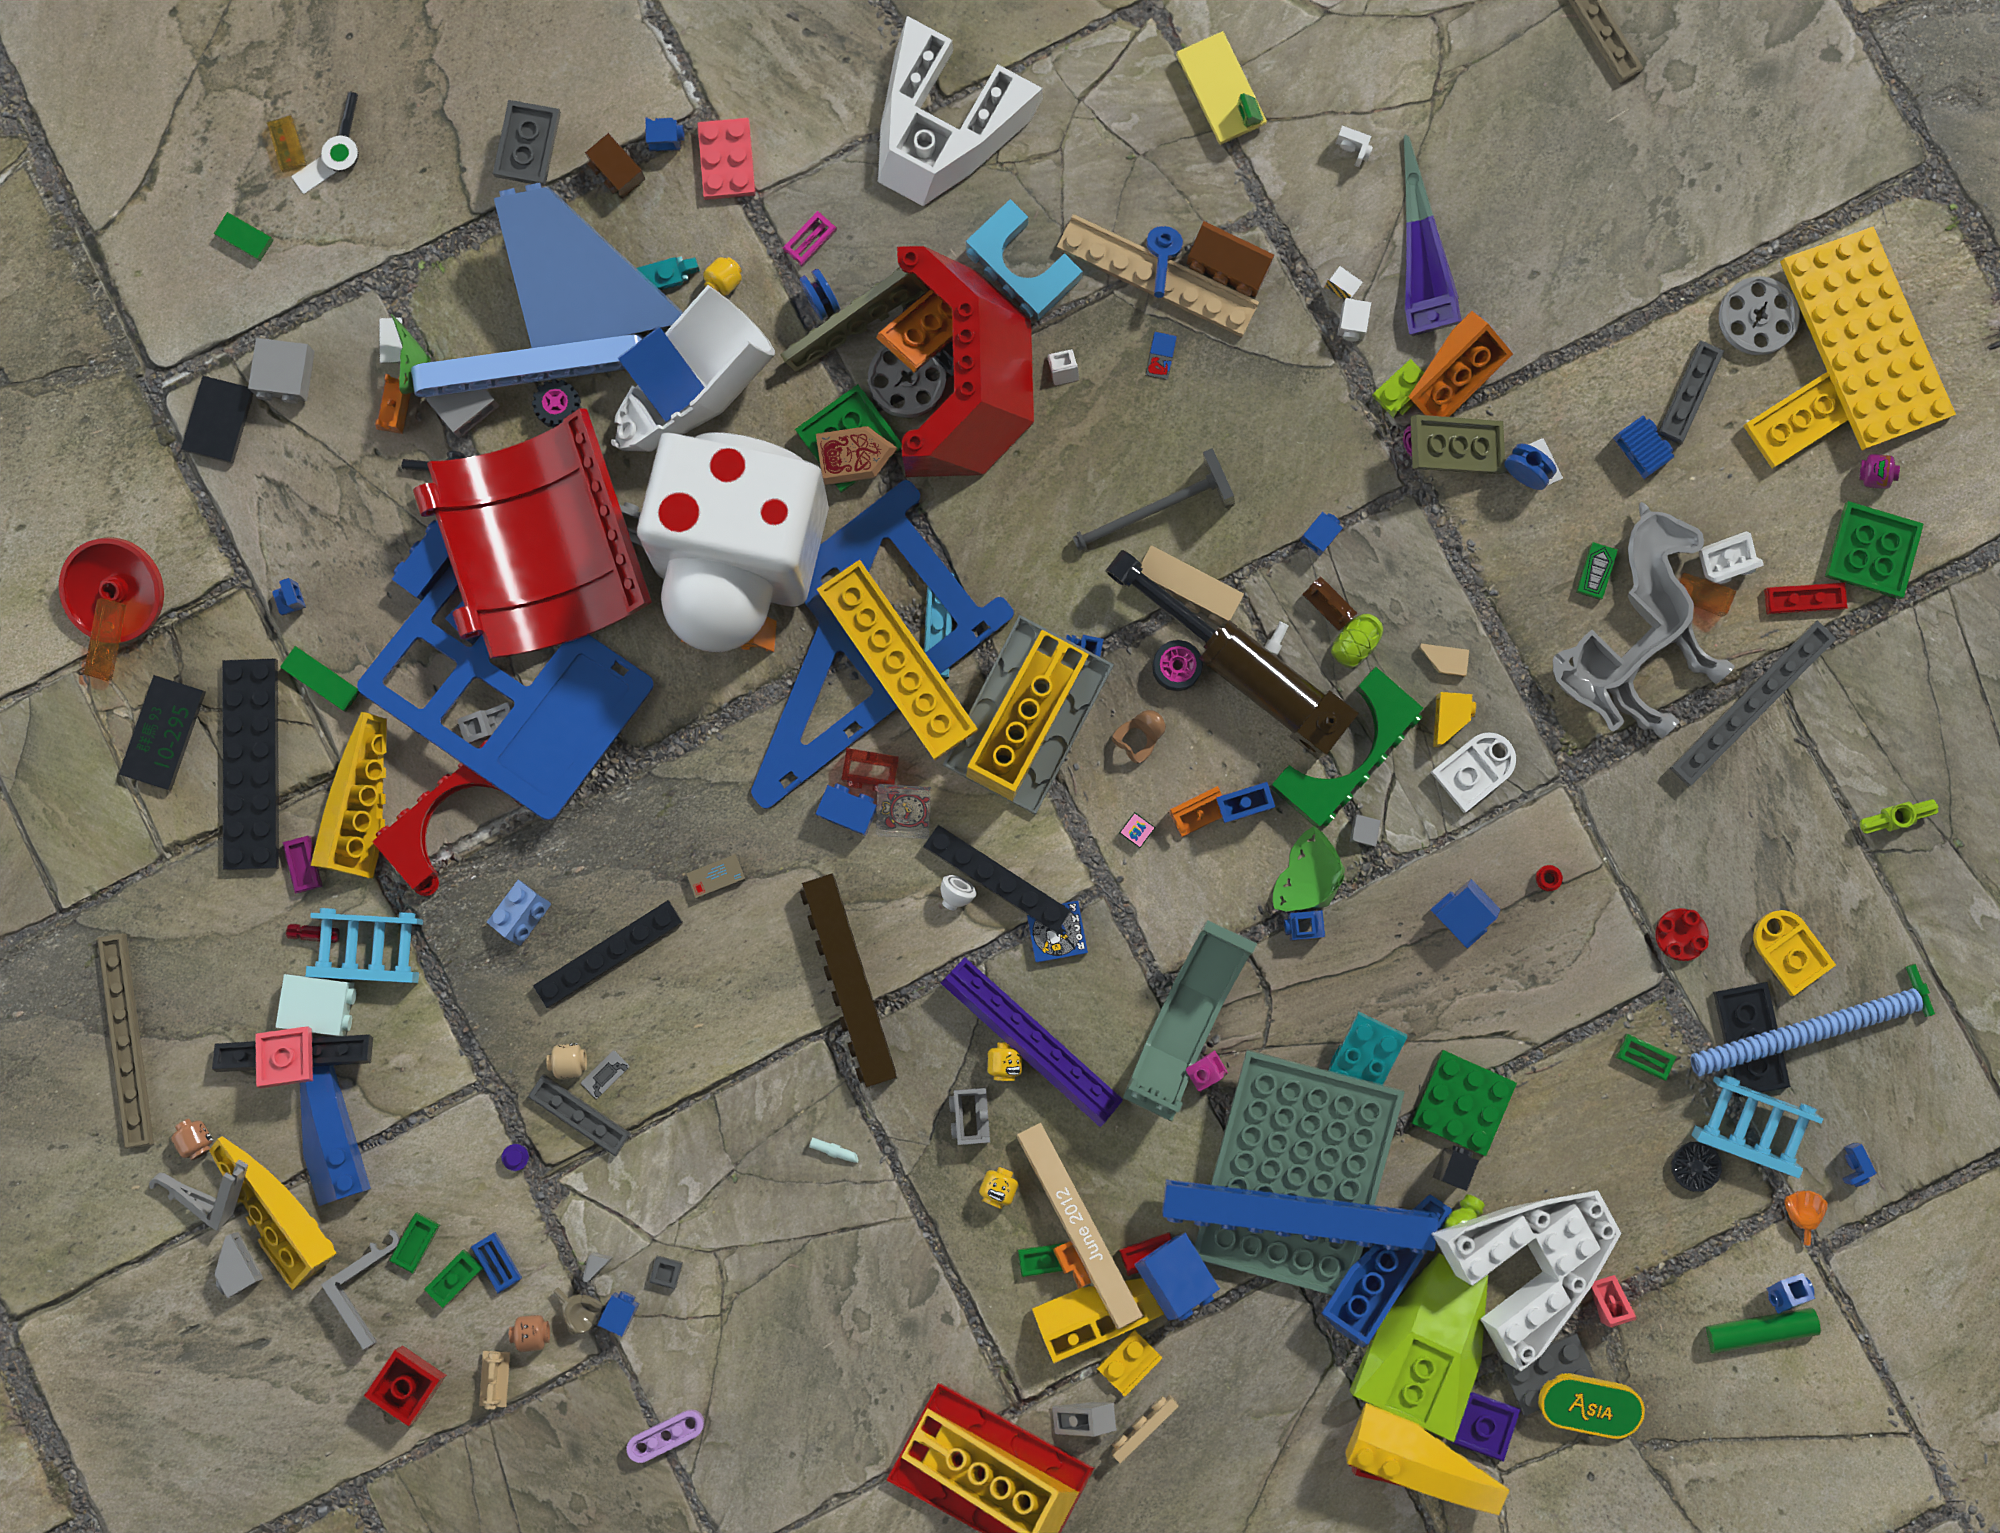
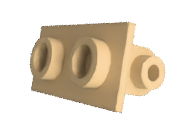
M483 1351L479 1406H485V1409L507 1407L510 1352Z

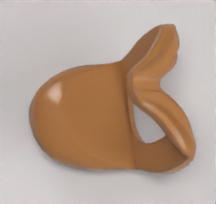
M1145 710L1132 720L1122 724L1114 732L1112 741L1119 748L1125 749L1127 756L1134 763H1141L1150 756L1156 742L1166 730L1164 719L1155 711ZM1133 728L1142 730L1147 737L1146 746L1136 754L1133 753L1126 743L1122 742L1125 734Z

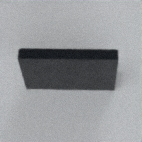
M202 375L181 450L234 464L254 393L247 386Z

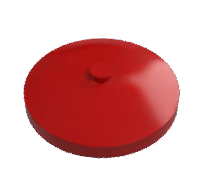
M105 537L83 543L67 557L59 576V596L66 615L81 632L98 641L120 643L143 635L155 624L164 603V585L158 567L143 549L124 539Z

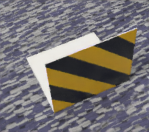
M1339 266L1331 279L1327 280L1325 287L1345 300V298L1351 299L1363 282Z

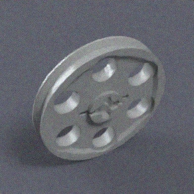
M1758 276L1740 281L1724 296L1719 308V325L1724 337L1733 347L1751 355H1766L1779 350L1790 341L1799 324V307L1794 295L1784 284L1769 277ZM1752 285L1762 286L1764 295L1762 297L1754 296L1751 292ZM1734 297L1739 298L1742 302V309H1732L1729 304L1730 299ZM1775 297H1783L1787 302V307L1785 309L1777 308L1774 304ZM1765 304V307L1762 310V319L1754 325V328H1752L1753 324L1756 321V314L1754 313H1757L1760 309H1762ZM1777 322L1787 324V334L1777 332L1775 327ZM1732 323H1739L1743 326L1744 332L1742 335L1732 333ZM1755 335H1762L1766 338L1767 344L1765 347L1761 348L1755 345Z
M883 346L873 357L868 370L869 390L877 405L887 413L902 418L917 417L934 408L941 399L945 389V369L934 358L930 359L915 373L899 358L894 365H888L883 361V357L885 354L892 352L886 346ZM928 369H936L940 377L935 381L928 380L925 377V372ZM914 373V375L911 377L912 383L909 384V382L905 381L904 383L901 382L902 374L908 376ZM878 376L886 377L889 381L888 386L883 389L877 388L874 385L875 378ZM920 392H926L930 395L931 400L929 403L922 405L917 402L916 395ZM897 395L903 397L905 400L904 406L894 408L890 404L892 397Z

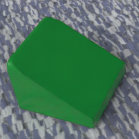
M1245 93L1240 94L1237 106L1244 126L1249 127L1261 123L1263 117L1256 99Z

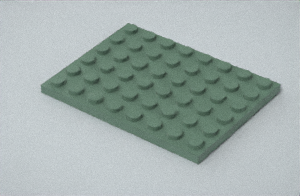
M1246 1049L1211 1185L1375 1205L1405 1092L1393 1087ZM1210 1223V1226L1207 1227L1199 1226L1194 1245L1201 1259L1205 1262L1330 1295L1334 1294L1350 1267L1360 1259L1363 1246L1357 1245L1356 1241L1346 1240L1345 1243L1341 1244L1331 1242L1326 1237H1318V1240H1308L1302 1238V1234L1291 1233L1290 1237L1276 1235L1275 1231L1264 1230V1233H1253L1248 1231L1246 1227L1238 1226L1237 1230H1228L1222 1228L1221 1224Z

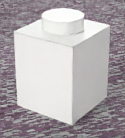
M1345 298L1341 309L1337 335L1343 336V339L1347 341L1363 340L1367 332L1371 302Z

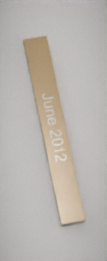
M1039 1123L1017 1134L1016 1137L1117 1330L1143 1317L1042 1124Z

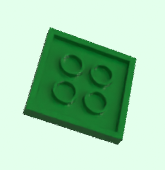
M859 384L795 428L796 433L819 464L820 459L816 434L868 426L897 447L892 457L902 450L901 441ZM858 481L834 485L842 493Z
M1847 501L1844 504L1824 577L1893 598H1904L1924 523Z
M1441 1050L1411 1124L1486 1157L1517 1082L1450 1052Z

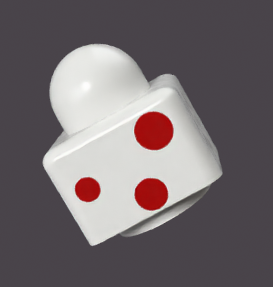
M674 433L661 434L637 527V534L655 572L664 579L661 594L664 616L670 628L681 640L703 651H729L744 645L759 632L767 618L770 603L793 607L799 606L807 600L829 510L822 471L818 466L804 461L796 454L782 447L747 436L729 433H705L693 438Z

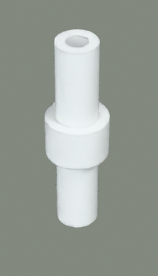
M1279 621L1271 640L1268 639L1264 646L1274 655H1278L1282 647L1280 643L1289 625Z

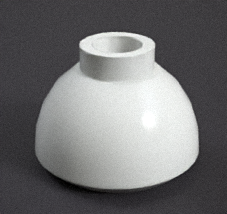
M945 876L941 882V895L944 899L942 904L949 910L955 911L958 907L969 904L976 896L973 885L959 876Z

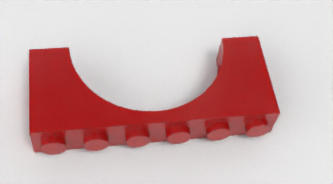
M486 740L485 742H483V743L479 746V748H482V747L484 746V744L487 742V740ZM462 763L458 764L459 769L453 774L448 773L437 782L438 786L431 792L426 791L417 799L418 803L415 806L400 812L396 817L397 821L390 827L386 825L376 833L377 838L372 841L408 885L417 892L432 881L430 876L436 878L439 875L430 861L426 845L427 828L437 807L450 795L463 789L487 787L501 791Z

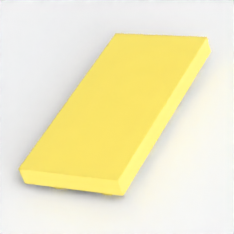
M1223 31L1177 51L1176 56L1219 145L1266 125L1267 120L1259 106L1263 121L1249 127L1244 126L1237 106L1239 96L1245 93L1255 99L1256 97Z

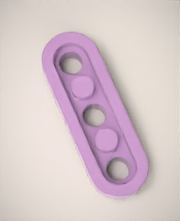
M685 1410L633 1436L627 1444V1454L635 1462H646L697 1437L704 1428V1418L697 1410ZM689 1418L693 1419L696 1423L695 1427H688L686 1420ZM662 1431H669L671 1438L668 1440L664 1439ZM640 1442L644 1443L646 1451H639L637 1444Z

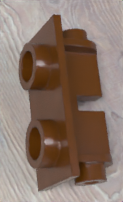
M1321 576L1302 594L1338 631L1357 614Z

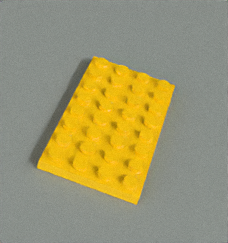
M1874 226L1788 256L1780 261L1862 451L1956 415Z

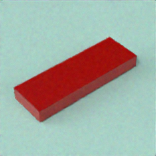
M1845 583L1768 587L1764 589L1767 615L1835 611L1848 608Z

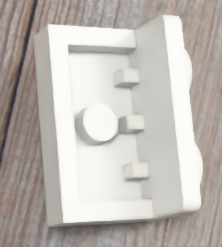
M1747 531L1702 547L1698 551L1705 578L1716 584L1727 583L1732 580L1731 577L1739 574L1748 575L1754 573L1756 568L1764 565L1763 560L1757 558L1751 533Z

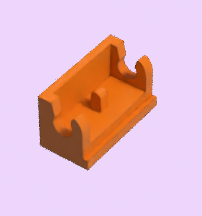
M385 374V386L375 426L377 430L403 434L411 393H401L399 390V377L397 379L389 374Z
M1218 786L1169 810L1181 837L1222 818L1216 797L1222 796Z

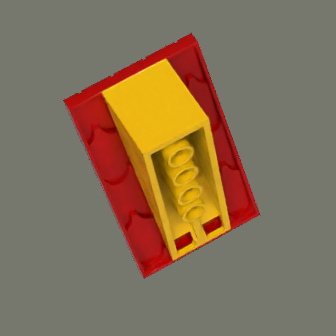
M938 1383L892 1468L887 1481L980 1533H1061L1095 1468L952 1388Z

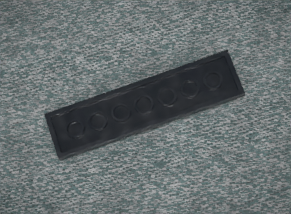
M275 658L222 660L223 870L279 869L278 660Z

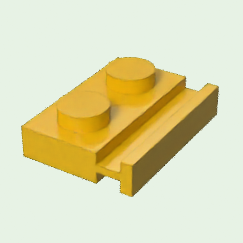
M1133 1329L1098 1365L1097 1370L1126 1397L1163 1357Z

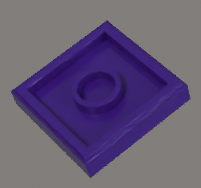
M1471 1391L1456 1438L1451 1443L1504 1462L1520 1409Z

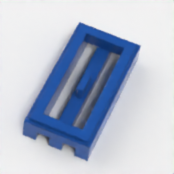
M496 1232L471 1246L497 1293L522 1279ZM491 1240L513 1278L510 1279L489 1243ZM481 1246H484L505 1283L502 1285L482 1253Z

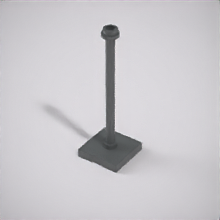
M1213 448L1203 452L1204 463L1209 471L1206 479L1084 535H1081L1080 531L1077 532L1073 539L1078 550L1084 549L1085 551L1088 549L1087 544L1209 488L1212 490L1217 489L1225 508L1234 505V494Z

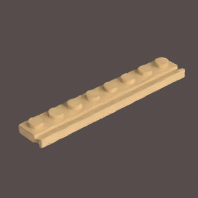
M1073 214L1057 245V250L1154 296L1158 257L1154 256L1148 249ZM1168 259L1165 294L1160 299L1243 337L1259 301Z

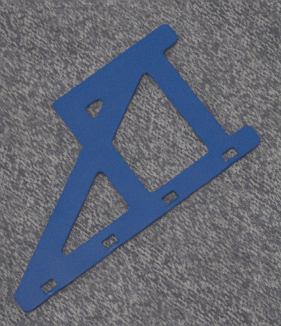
M908 480L900 482L820 544L808 597L804 602L818 619L819 626L751 789L752 796L762 808L769 809L798 785L806 781L852 745L858 738L898 709L891 696L817 591V588L823 585L821 582L822 577L832 569H838L841 573L859 559L867 571L870 572L883 539H890L957 623V628L925 652L939 674L958 662L1014 616L1012 607L1003 597H996L986 606L978 607L907 519L906 512L915 506L921 498L917 488ZM984 621L990 628L976 638L972 630ZM843 652L873 689V693L812 742L804 745L801 743V738L836 653ZM854 722H857L862 728L848 738L844 730ZM790 772H793L798 778L784 788L780 780Z

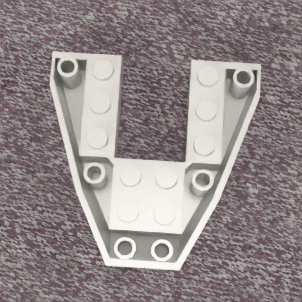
M907 16L895 51L881 122L878 182L924 206L972 174L1028 124L1042 101L1043 88L997 64L961 129L959 130L920 108L953 53L952 40Z
M1597 1190L1507 1207L1432 1234L1455 1275L1470 1285H1474L1528 1244L1543 1272L1481 1318L1503 1360L1519 1371H1522L1544 1353L1590 1290L1618 1241L1621 1232Z

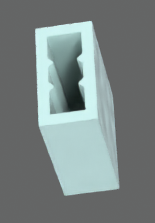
M284 974L275 1028L292 1029L308 1026L312 1029L313 1033L346 1036L347 1031H350L352 1026V1015H349L350 1007L356 1000V989H353L354 983Z

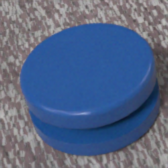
M815 269L811 271L815 281L810 283L804 275L799 278V282L820 320L824 321L828 318L824 305L828 304L834 314L840 312V306L821 271Z
M1523 443L1515 446L1512 454L1507 457L1504 463L1507 471L1516 480L1535 490L1545 489L1549 484V479H1552L1557 472L1554 462L1546 454L1531 445Z

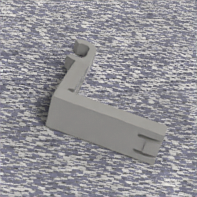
M238 1160L233 1174L225 1173L217 1198L186 1186L165 1173H158L150 1181L149 1186L150 1189L155 1188L158 1184L163 1186L170 1193L168 1195L169 1200L177 1199L204 1223L218 1231L234 1213L248 1164Z
M393 1229L389 1231V1235L393 1237L391 1245L380 1250L377 1247V1243H370L371 1252L321 1284L363 1350L369 1348L377 1341L340 1285L345 1284L397 1247L400 1237Z

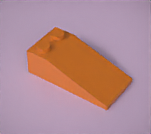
M1471 311L1451 331L1409 395V398L1424 415L1450 417L1513 353L1491 326Z

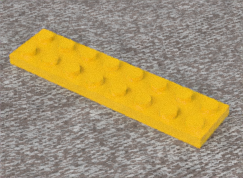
M860 559L817 588L825 603L934 760H937L979 731Z

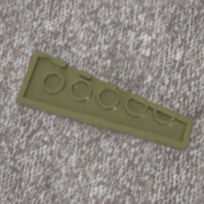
M897 268L885 280L875 284L871 290L861 297L854 299L850 305L839 313L833 314L829 320L818 328L812 329L807 336L797 343L791 344L780 355L784 362L796 372L824 356L829 351L844 344L847 336L863 333L868 330L867 325L876 319H880V321L890 317L888 312L900 305L904 309L930 289L915 274H908Z

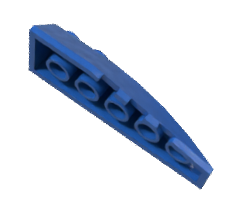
M1429 1194L1413 1210L1435 1213L1439 1219L1437 1231H1439L1453 1209ZM1375 1244L1350 1267L1321 1314L1345 1337L1361 1348L1367 1346L1424 1254L1414 1253L1410 1251V1248L1400 1247L1399 1250H1389L1383 1248L1382 1244Z

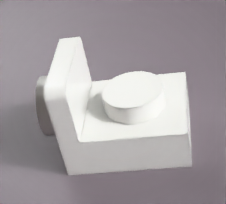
M1342 126L1335 143L1340 145L1345 151L1359 152L1355 163L1357 167H1360L1362 160L1368 161L1373 146L1368 145L1371 136Z

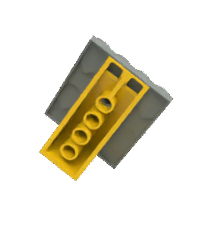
M1019 615L968 714L979 731L951 749L943 766L1036 815L1114 664Z

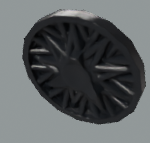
M1688 1142L1681 1145L1674 1152L1671 1160V1172L1675 1181L1682 1188L1692 1192H1703L1712 1188L1718 1182L1722 1172V1162L1718 1153L1711 1146L1701 1142Z

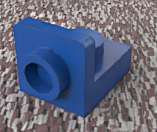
M290 578L279 581L281 588L272 592L279 614L286 615L306 608L298 583Z
M1851 1143L1844 1148L1847 1152L1845 1159L1852 1170L1855 1169L1856 1172L1842 1178L1844 1183L1855 1185V1187L1867 1184L1871 1181L1869 1177L1877 1173L1863 1145Z

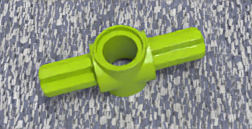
M1933 799L1916 804L1911 802L1901 803L1882 809L1881 814L1861 819L1860 828L1864 834L1887 829L1889 832L1915 825L1918 819L1936 815L1939 807ZM1897 810L1903 814V821L1901 823L1895 818Z

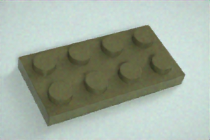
M1428 415L1411 416L1413 469L1485 474L1506 473L1503 421Z

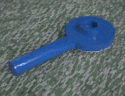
M1159 226L1152 229L1146 241L1148 250L1158 257L1154 296L1157 298H1162L1165 294L1168 259L1176 257L1183 246V239L1179 232L1167 226Z

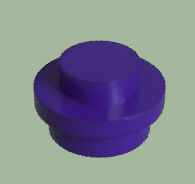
M511 1144L502 1153V1163L511 1171L523 1169L529 1161L527 1149L520 1144Z

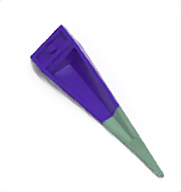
M1405 134V313L1409 335L1416 336L1457 325L1462 319L1458 303L1459 297L1410 137Z

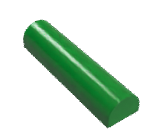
M1813 1308L1705 1326L1710 1353L1712 1354L1813 1337L1821 1333L1820 1321Z

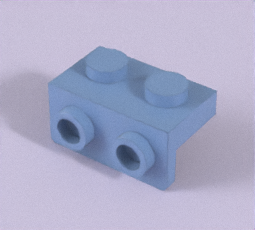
M517 880L487 923L503 937L520 946L539 920L545 915L551 903L525 883Z

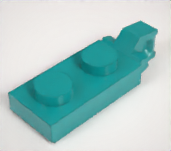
M682 256L636 268L660 291L682 285L683 281L688 280L687 275L700 272L695 257L683 260Z

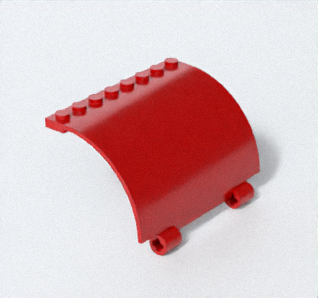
M579 408L563 419V422L558 426L522 443L478 456L430 461L427 463L433 483L421 484L413 489L419 512L423 517L436 515L465 606L452 612L461 639H469L483 634L490 659L534 652L587 636L631 616L652 603L587 409Z

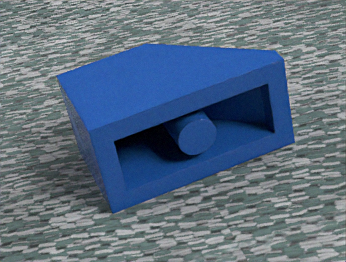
M1268 782L1216 797L1224 823L1275 808Z

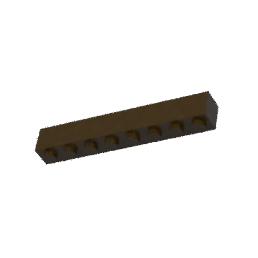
M831 873L803 882V889L799 890L804 905L809 904L811 915L807 916L811 930H817L820 939L815 941L820 956L825 955L827 965L823 966L827 981L832 980L835 991L831 992L836 1007L841 1006L843 1016L839 1017L843 1032L848 1031L851 1042L847 1043L851 1057H857L859 1067L855 1068L859 1083L865 1082V1086L869 1087L897 1078L898 1075L835 876Z

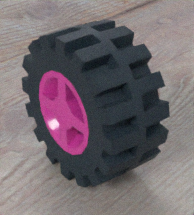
M552 379V382H543L544 385L542 387L539 385L537 393L534 392L533 394L534 401H532L533 410L538 419L544 425L552 428L558 426L563 422V419L579 408H582L580 405L581 399L573 386L564 380L557 381V379Z

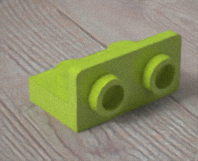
M1410 359L1372 394V397L1393 418L1399 412L1404 415L1414 405L1409 395L1424 372Z

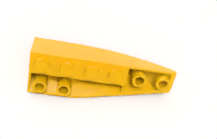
M1143 1278L1125 1280L1143 1317L1117 1330L1094 1285L1078 1288L1032 1308L1053 1363L1164 1315Z

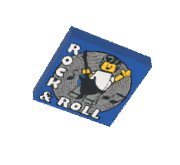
M1078 901L1062 903V905L1071 910V913L1057 934L1027 915L1036 963L1088 953Z

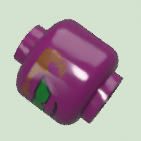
M1870 454L1866 460L1861 461L1859 480H1862L1864 486L1868 488L1889 489L1892 482L1899 479L1900 466L1895 465L1893 456Z

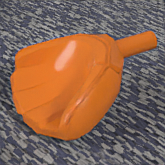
M1797 1191L1786 1196L1785 1207L1790 1219L1799 1228L1804 1229V1245L1810 1246L1811 1230L1817 1229L1826 1214L1828 1203L1821 1195L1815 1192Z

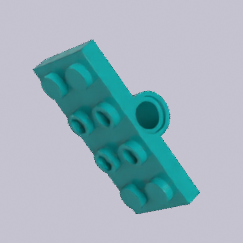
M1358 1011L1342 1044L1335 1051L1328 1071L1383 1085L1407 1039V1034Z

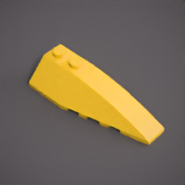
M223 1136L216 1140L209 1149V1152L222 1176L226 1172L232 1175L238 1160L248 1164L237 1203H243L249 1215L245 1218L249 1226L255 1224L261 1236L258 1242L289 1287L292 1290L296 1289L326 1266L337 1254L332 1242L321 1232L317 1221L308 1214L291 1192L265 1167Z

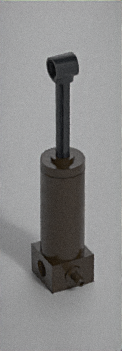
M1124 550L1118 553L1105 570L1114 581L1124 587L1133 585L1206 642L1203 646L1206 650L1199 659L1292 731L1289 736L1317 759L1326 756L1359 714L1356 710L1330 690L1322 693L1232 621L1229 620L1223 628L1218 627L1217 630H1214L1141 572L1143 570L1141 563L1135 557Z

